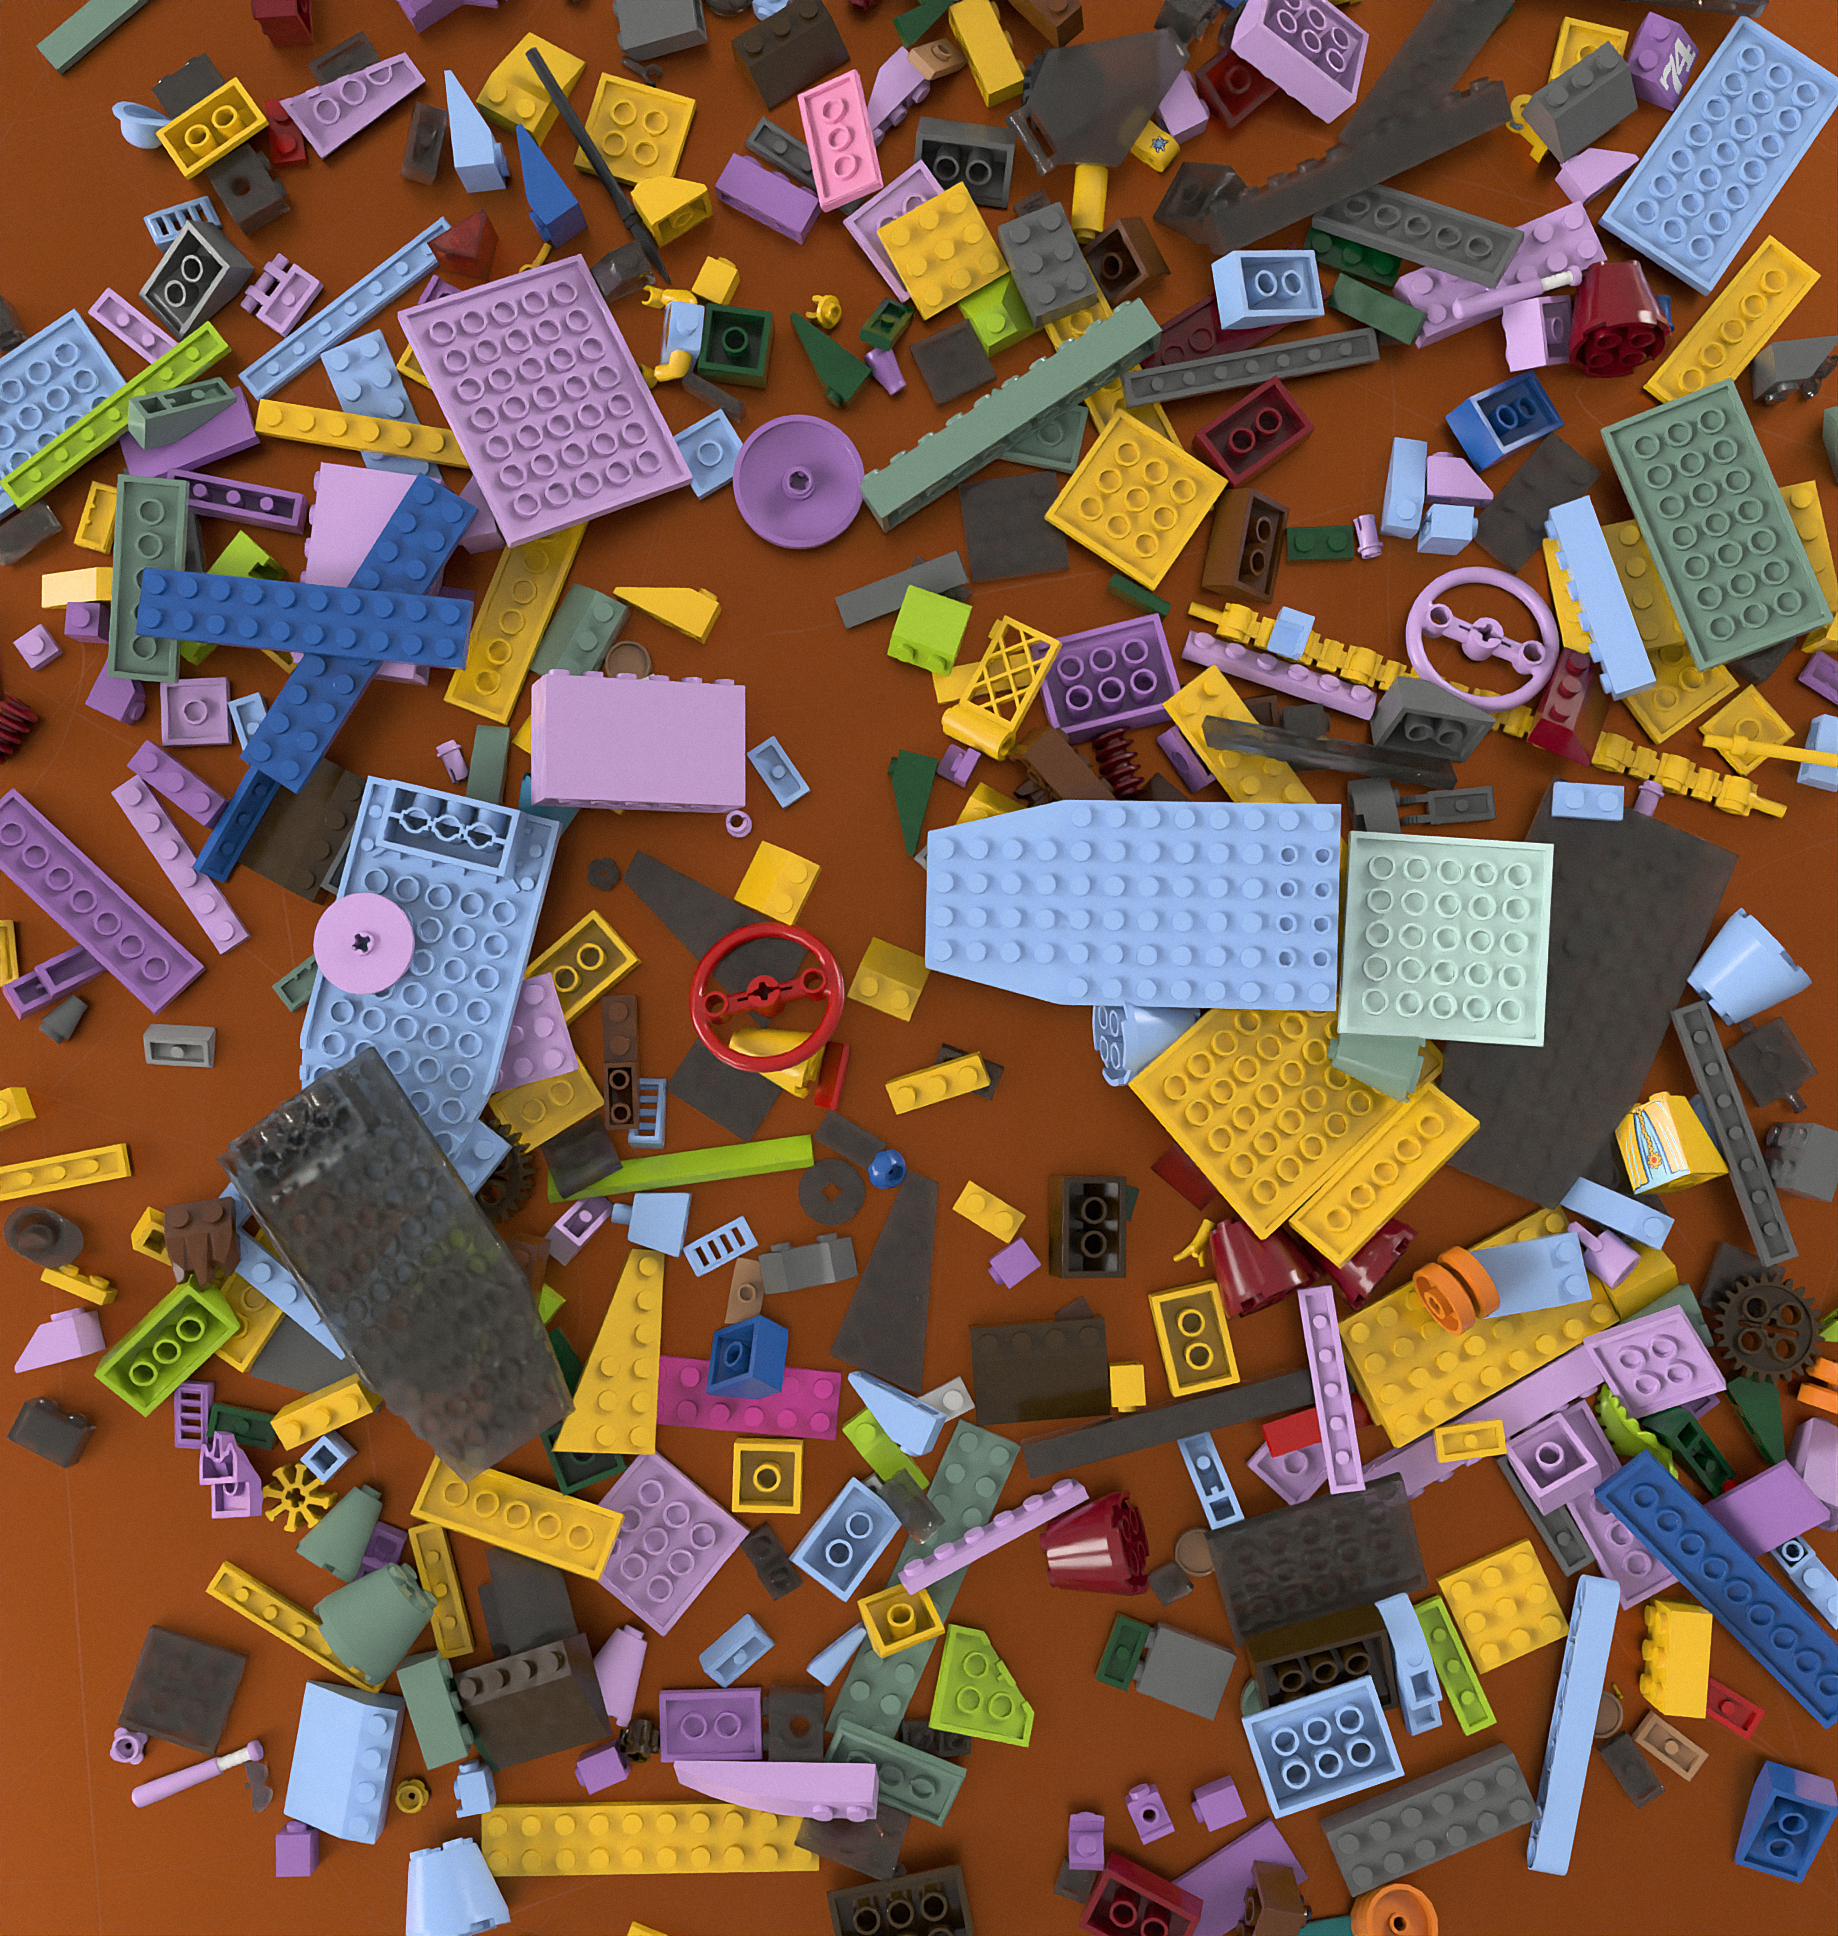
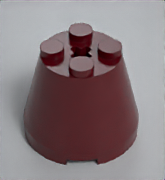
M1636 260L1611 264L1596 262L1588 266V273L1582 277V282L1577 285L1568 341L1570 365H1576L1584 369L1585 375L1589 377L1613 378L1633 374V367L1642 365L1650 360L1654 362L1660 361L1671 348V329L1648 279L1641 269L1640 262Z
M1232 1217L1217 1225L1218 1228L1209 1233V1242L1222 1307L1228 1321L1235 1319L1237 1314H1239L1240 1318L1273 1306L1296 1293L1298 1288L1310 1287L1321 1279L1315 1265L1282 1225L1266 1239L1260 1240L1243 1219L1237 1221L1236 1217Z
M1391 1217L1341 1269L1301 1235L1298 1240L1303 1243L1302 1249L1329 1284H1331L1343 1302L1356 1312L1366 1302L1370 1293H1373L1408 1250L1409 1247L1407 1245L1418 1236L1419 1232L1409 1224Z
M1123 1490L1109 1493L1048 1523L1046 1533L1040 1534L1039 1541L1043 1554H1047L1050 1567L1047 1569V1576L1052 1588L1059 1587L1062 1590L1123 1596L1140 1595L1148 1591L1150 1577L1148 1574L1144 1575L1146 1557L1150 1556L1147 1535L1139 1508H1132L1127 1500L1130 1499L1128 1491Z

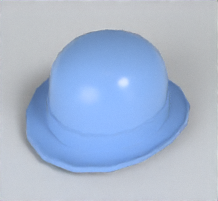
M117 102L112 107L113 114L121 120V132L124 138L139 148H158L162 142L155 132L174 120L155 109L134 102Z

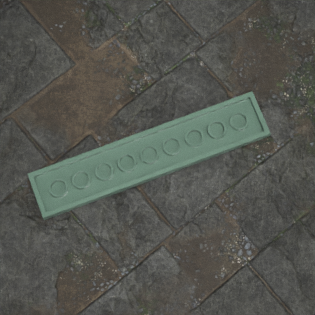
M959 1418L884 1590L901 1584L897 1573L904 1570L905 1565L916 1559L923 1560L934 1554V1550L940 1545L954 1543L963 1538L968 1530L974 1527H984L988 1524L1019 1453L1020 1444ZM970 1563L925 1587L943 1625ZM867 1634L860 1644L824 1730L834 1734L842 1718L894 1739L938 1636L881 1658L873 1650Z

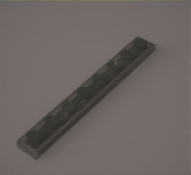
M1206 715L1201 725L1207 747L1220 751L1228 750L1244 753L1249 756L1273 758L1282 762L1290 761L1306 764L1310 767L1318 766L1335 769L1344 773L1351 772L1367 775L1372 778L1379 777L1396 780L1401 783L1419 784L1433 789L1453 790L1458 781L1450 759L1209 715Z

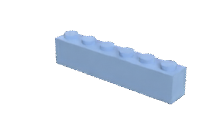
M1589 495L1549 509L1548 521L1544 522L1545 529L1550 541L1556 539L1560 550L1555 552L1560 570H1567L1570 582L1566 583L1567 590L1572 602L1578 600L1582 611L1577 613L1582 631H1589L1593 643L1588 644L1593 662L1597 663L1600 661L1604 674L1599 675L1605 694L1611 693L1613 700L1616 701L1654 688L1656 682L1654 673Z

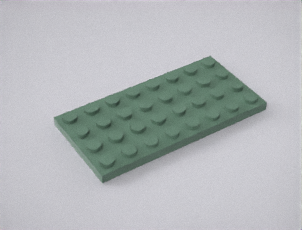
M1732 377L1601 429L1600 434L1699 674L1833 624V615Z

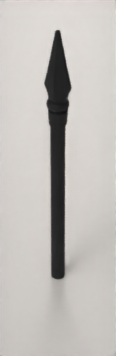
M536 47L531 48L525 53L526 57L617 206V211L623 222H625L626 229L631 230L637 244L665 280L670 283V277L649 231L642 224L641 216L637 214L638 212L632 203L624 195Z

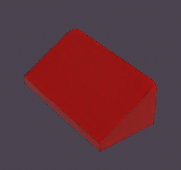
M832 1041L826 1043L814 1097L815 1106L831 1110L839 1108L852 1048L850 1045Z

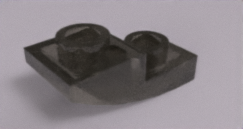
M44 500L37 502L0 526V562L3 566L12 565L33 547L41 546L63 529Z
M767 1521L751 1530L740 1543L741 1548L755 1567L758 1578L774 1601L803 1585V1581L794 1564L788 1559L787 1552Z
M930 1718L902 1719L900 1723L899 1742L928 1754H935L939 1758L971 1755V1736L930 1728Z

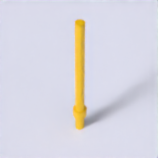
M1706 733L1703 739L1704 747L1729 750V754L1744 756L1745 753L1838 768V754L1748 740V736L1735 734L1732 737Z

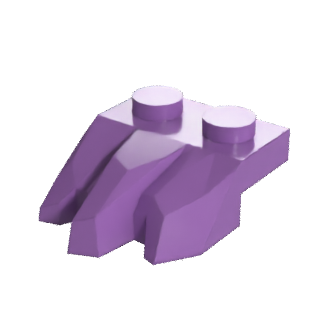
M215 1431L213 1444H201L199 1460V1485H211L212 1519L262 1515L263 1492L261 1490L260 1477L250 1464L244 1451L237 1446L234 1434L227 1431Z

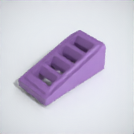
M185 1380L175 1389V1447L201 1449L202 1443L210 1444L211 1437H206L214 1403L215 1382ZM188 1393L201 1394V1400L188 1399ZM187 1406L201 1407V1413L187 1412ZM186 1419L201 1420V1426L186 1425ZM185 1432L201 1433V1439L185 1438Z

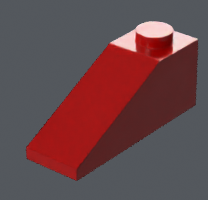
M1359 1392L1350 1395L1355 1430L1374 1424ZM1317 1407L1261 1425L1272 1458L1322 1442Z

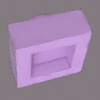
M39 624L13 642L31 669L38 671L63 653L50 632L42 624Z

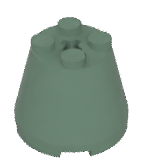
M389 1563L326 1595L313 1608V1612L317 1616L320 1614L323 1624L318 1629L332 1651L349 1669L354 1666L356 1669L366 1673L367 1675L364 1678L367 1683L372 1685L381 1684L393 1673L433 1616V1609L438 1605L433 1594L427 1589L422 1590L415 1581L418 1578L417 1574L407 1563L401 1566Z

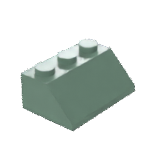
M573 582L543 636L529 670L541 677L549 674V670L552 669L569 670L570 675L583 676V672L586 671L600 672L605 664L608 651L616 644L632 614L627 606L597 590Z
M440 1650L404 1657L396 1673L427 1770L467 1757L471 1749L470 1744L474 1743V1738L469 1723L463 1724L460 1711H463L458 1691L453 1692L449 1681L450 1678H453V1673L448 1658L442 1659Z

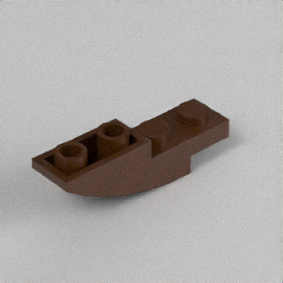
M636 994L601 996L604 1063L602 1064L605 1130L639 1129L641 1071L640 1032L637 1022Z

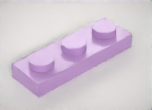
M109 287L88 311L92 317L151 364L179 344Z

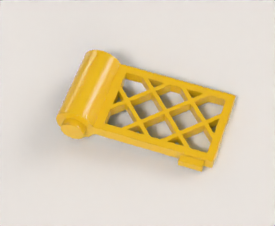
M1006 615L1002 621L997 619L988 637L992 641L961 700L957 705L948 708L941 720L943 732L946 735L998 761L1005 760L1008 757L1006 754L1014 747L1016 732L1063 645L1060 641ZM1013 627L1019 630L1022 642L1006 648L1004 638L1009 628ZM1027 635H1030L1034 638L1028 640ZM1041 642L1050 645L1044 658L1036 661L1033 660L1030 646ZM1025 649L1028 664L1012 669L1009 654ZM1003 657L1007 672L991 677L989 672L990 664L993 660ZM1030 670L1033 678L1030 686L1018 691L1014 676ZM1009 678L1013 693L997 699L993 684ZM988 687L991 698L990 702L979 706L971 702L977 690ZM1015 700L1017 711L1010 722L1002 718L999 705ZM993 708L994 713L988 711V709Z

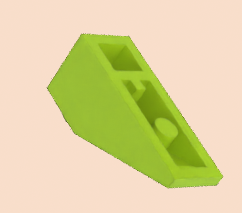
M867 1405L843 1423V1432L903 1504L907 1503L931 1484L911 1456L900 1450L901 1445L890 1439Z

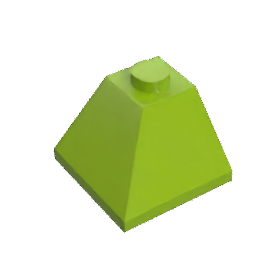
M1011 272L1004 274L956 302L987 359L1044 328L1042 326L1034 329Z

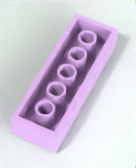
M1581 200L1515 228L1525 232L1524 240L1496 289L1535 278L1542 279L1561 274L1573 265L1580 268L1583 277L1588 273V266L1596 262L1607 261V257ZM1427 266L1400 277L1392 290L1395 298L1428 313L1415 342L1418 349L1503 313V307L1464 320L1456 319L1452 310L1455 301L1495 289ZM1560 286V287L1555 288V289H1550V290H1548V291H1544V292L1542 293V295L1535 296V297H1532V298H1529V299H1533V298H1537V297H1542V296L1547 295V294H1549V293H1551V292H1554V291H1556V290H1558V289H1561V288H1563V287H1565V286Z

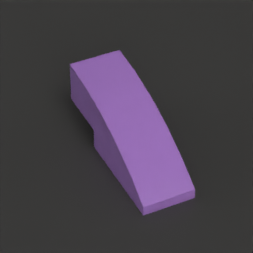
M78 945L35 966L34 971L4 985L3 994L21 1021L84 986L107 971V969L84 947Z

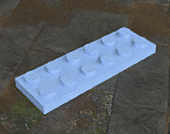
M380 329L320 354L343 412L421 425L401 375L396 369V363L386 339ZM360 451L367 469L416 476L421 472L430 478L444 481L439 466L436 463Z

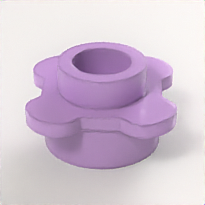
M126 1727L118 1728L114 1733L116 1739L110 1750L112 1759L123 1763L130 1762L133 1765L139 1764L144 1758L142 1749L143 1745L148 1741L147 1734L144 1731L132 1732ZM127 1743H131L132 1747L130 1749L126 1747Z

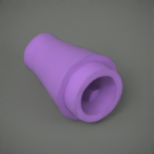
M875 348L863 357L867 366L872 369V375L891 396L907 385L902 377L892 349L888 352Z

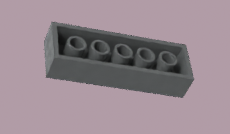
M1502 1742L1323 1818L1319 1822L1344 1882L1352 1897H1355L1538 1819L1540 1814L1514 1753Z

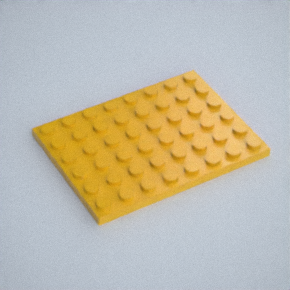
M1338 934L1336 1011L1211 1008L1127 1083L1260 1240H1264L1271 1235L1405 1104L1332 1067V1059L1326 1057L1331 1038L1338 1039L1340 1034L1337 1033L1343 940L1340 934ZM1425 1039L1426 1047L1419 1046L1418 1055L1424 1056L1414 1093L1406 1092L1409 1099L1427 1081L1431 1083L1451 1064L1430 1039Z

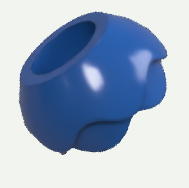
M893 1149L878 1152L874 1161L868 1167L870 1182L879 1189H891L898 1186L906 1175V1162L902 1154Z

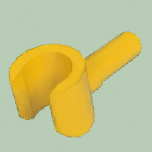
M544 243L531 265H523L519 273L542 266L552 248L551 245Z

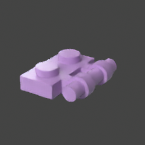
M278 253L272 262L268 261L262 268L264 273L254 286L250 285L245 291L247 296L240 306L251 314L258 304L262 305L256 317L286 338L324 286L319 280L295 263L286 274L283 269L289 263V260ZM275 280L280 282L270 297L265 295Z

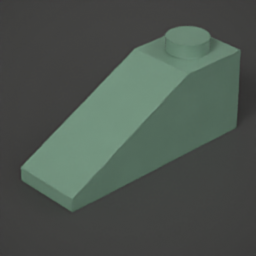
M221 377L129 398L128 430L144 451L176 443L236 403L237 396Z

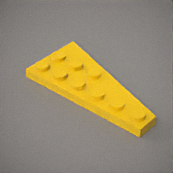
M629 1250L617 1280L611 1302L605 1311L599 1333L593 1342L577 1383L573 1400L565 1414L564 1423L551 1452L655 1455L665 1253L657 1250Z

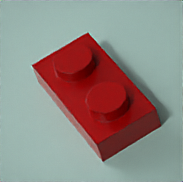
M292 97L264 101L267 121L269 123L268 129L273 163L277 169L309 164L305 136L279 102Z
M1708 1675L1706 1715L1749 1741L1766 1711Z

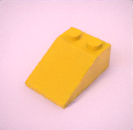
M529 32L491 73L476 100V104L484 119L516 136V126L522 124L540 148L560 111L525 53L531 48H537L567 99L585 69L586 62Z

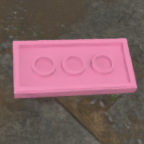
M854 69L797 95L820 208L826 213L884 188L859 73Z

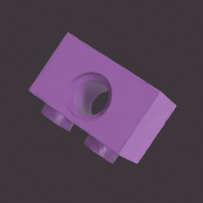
M1177 725L1156 738L1192 793L1216 779Z

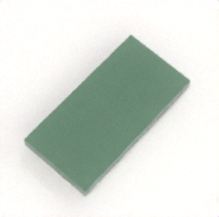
M842 1718L822 1763L876 1764L879 1777V1802L940 1827L945 1822L967 1771L965 1768Z

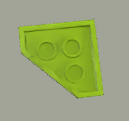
M948 1624L929 1727L1028 1747L1034 1711L1015 1685L1016 1682L1003 1661L999 1659L987 1635L982 1630Z

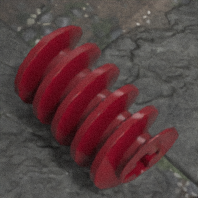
M4 691L10 701H0V709L2 710L0 713L1 765H4L7 761L1 752L12 754L15 751L9 741L20 744L23 740L17 731L24 733L30 731V727L25 720L35 723L38 720L37 715L26 703L7 691Z
M1130 727L1110 730L1101 734L1092 742V748L1099 751L1095 756L1096 761L1103 763L1098 769L1099 773L1106 776L1104 779L1113 787L1114 792L1112 795L1118 801L1133 799L1148 791L1137 789V786L1144 782L1145 778L1134 777L1133 774L1142 767L1140 764L1130 763L1132 759L1138 756L1137 752H1127V748L1135 743L1133 739H1124L1123 737L1131 731Z

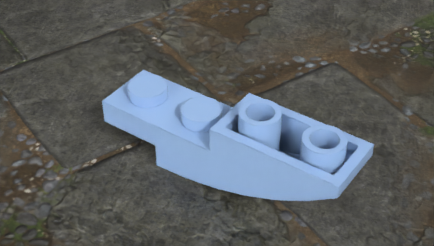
M1801 1535L1766 1552L1768 1557L1802 1598L1814 1607L1833 1630H1837L1838 1581L1815 1556L1816 1552Z
M1403 1592L1374 1603L1387 1629L1392 1666L1406 1731L1414 1736L1442 1725L1438 1701L1443 1699L1427 1642L1408 1595Z

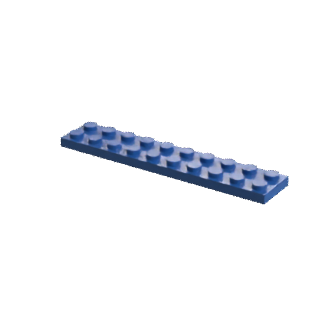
M420 472L347 588L426 596L480 510ZM304 654L240 755V758L294 793L300 794L383 662Z
M144 567L135 634L141 637L465 670L474 603L471 600Z
M1647 1449L1594 1489L1595 1496L1826 1730L1838 1722V1643Z

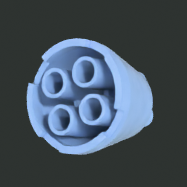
M1742 908L1728 919L1691 970L1690 976L1686 978L1694 991L1703 1000H1706V1003H1709L1727 1026L1743 1021L1801 993L1812 984L1808 975L1799 965L1796 966L1793 963V959L1787 954L1781 944L1752 915L1747 916Z
M1124 1001V1006L1093 1005L1092 1027L1095 1051H1100L1102 1060L1106 1065V1068L1102 1070L1105 1080L1114 1087L1128 1085L1127 1083L1200 1019L1199 1008L1139 1007Z
M472 1837L445 1842L442 1844V1851L441 1848L431 1850L427 1848L410 1854L406 1936H472L497 1928L496 1925L511 1922L509 1910L477 1843H473Z

